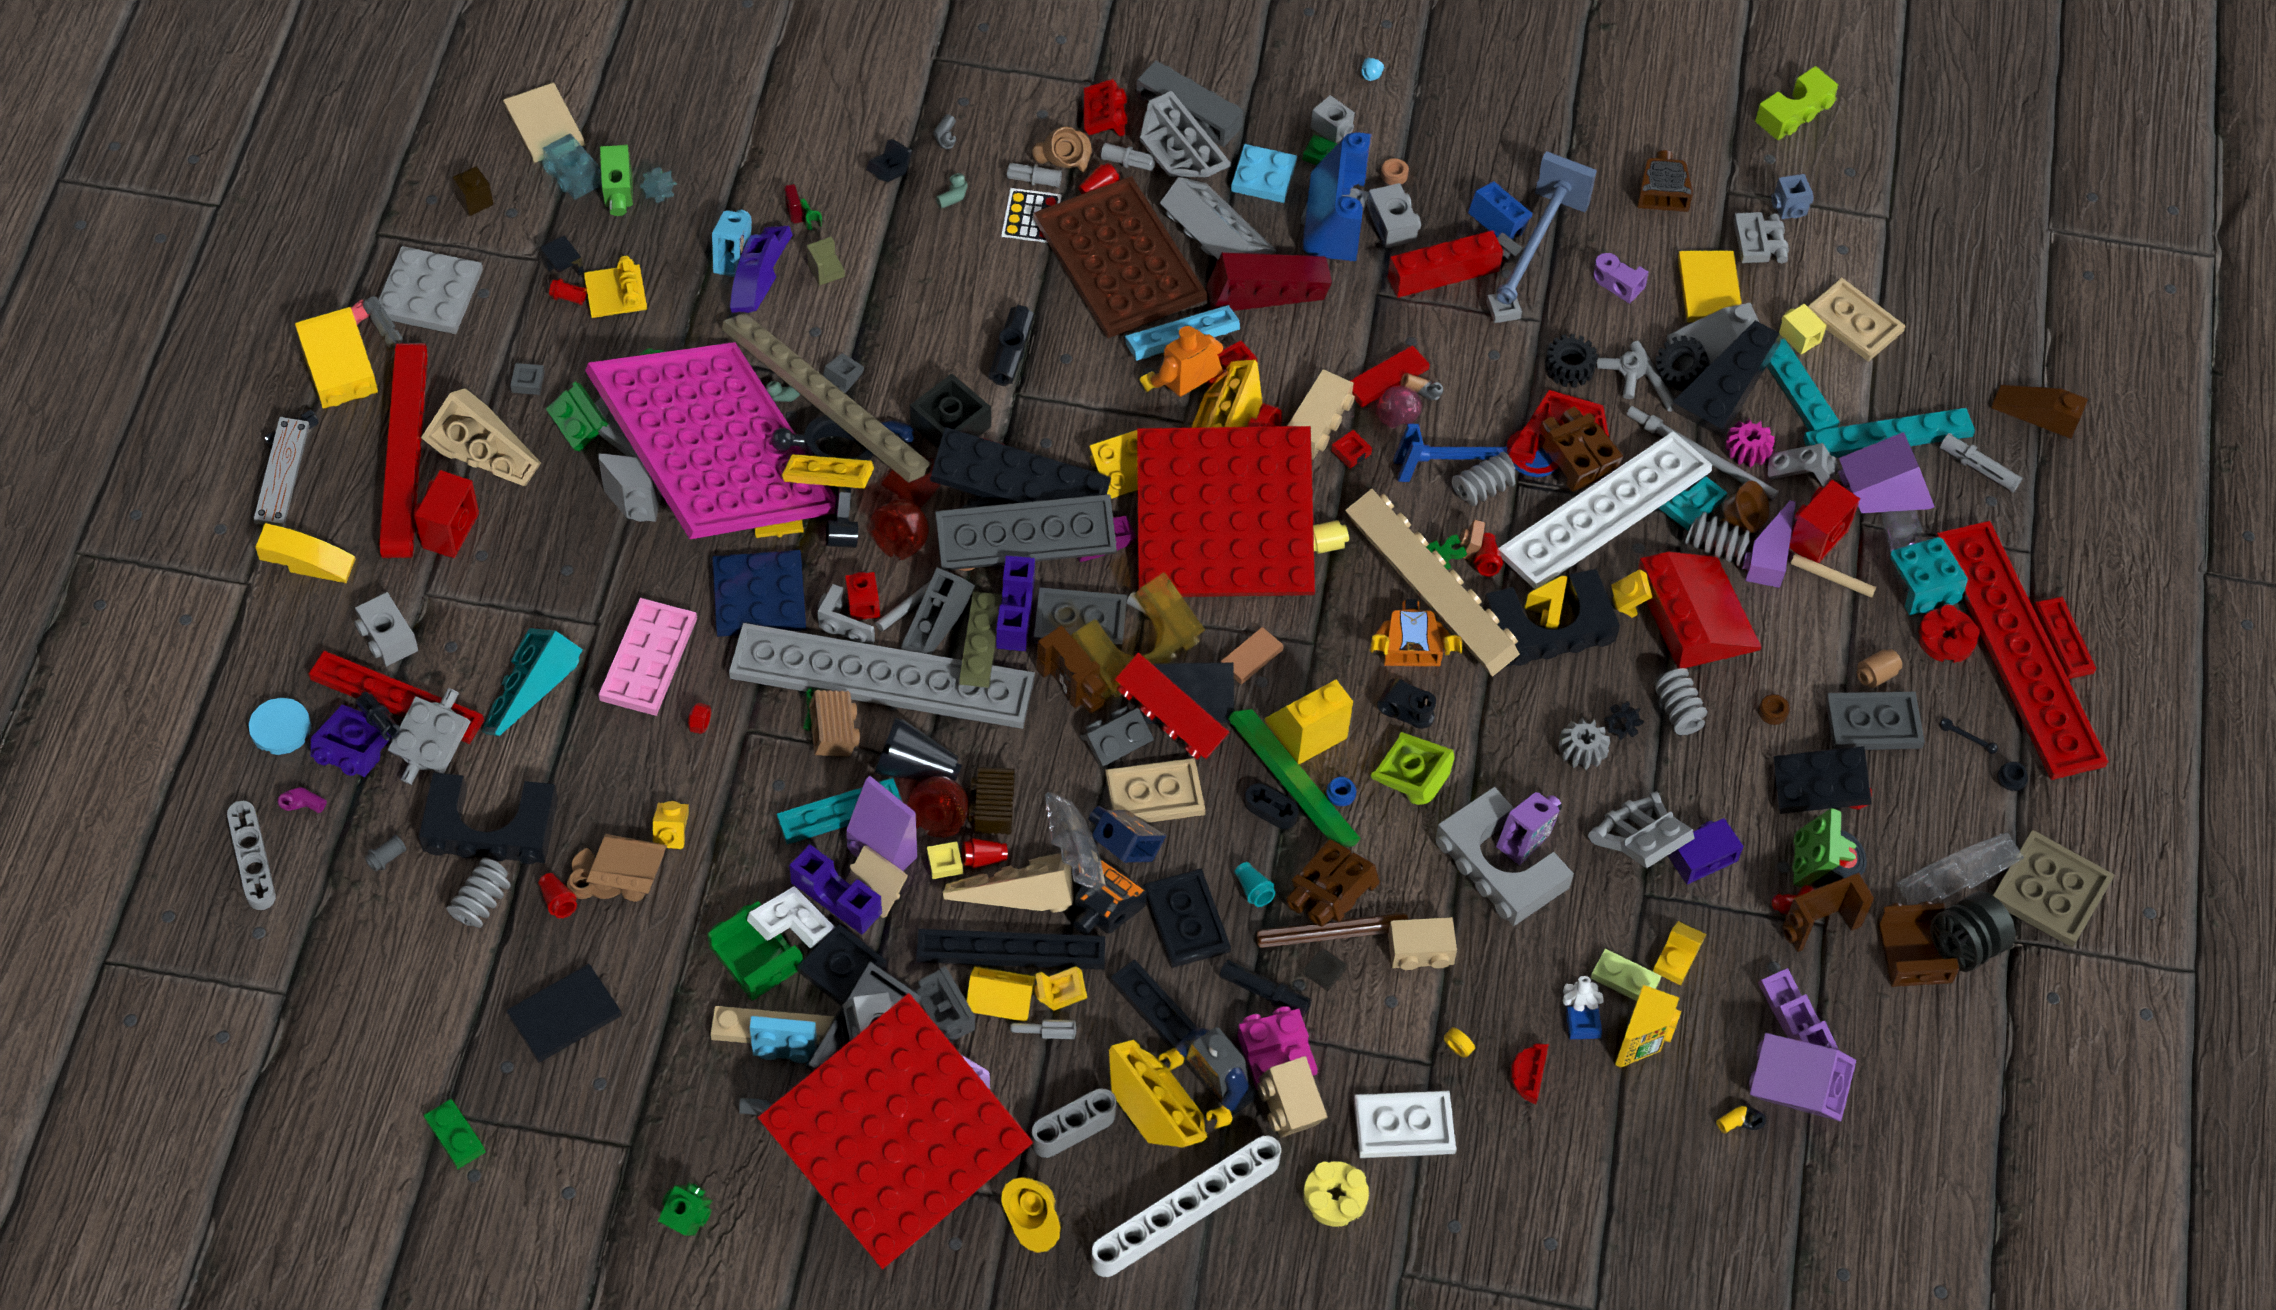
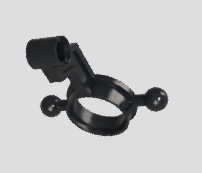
M827 415L813 420L807 426L805 435L792 434L786 428H778L771 435L773 447L780 451L788 450L791 446H801L807 456L835 458L823 453L817 447L815 441L823 437L838 436L852 440L863 449L860 455L847 459L869 461L874 455ZM898 436L901 440L908 444L905 438H903L902 436ZM834 486V520L827 521L826 546L856 548L858 543V522L849 521L851 487Z

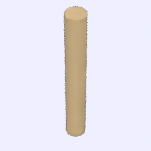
M1795 554L1791 561V564L1871 598L1877 588L1798 554Z

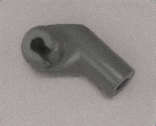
M949 114L944 115L933 131L939 147L943 149H951L956 143V136L952 137V132H950L956 120Z
M741 1098L739 1113L760 1116L773 1104L764 1099Z

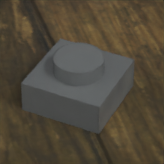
M1502 232L1497 237L1503 249L1502 259L1507 263L1511 261L1516 265L1523 252V248Z
M515 363L510 385L511 392L540 395L545 373L544 365Z

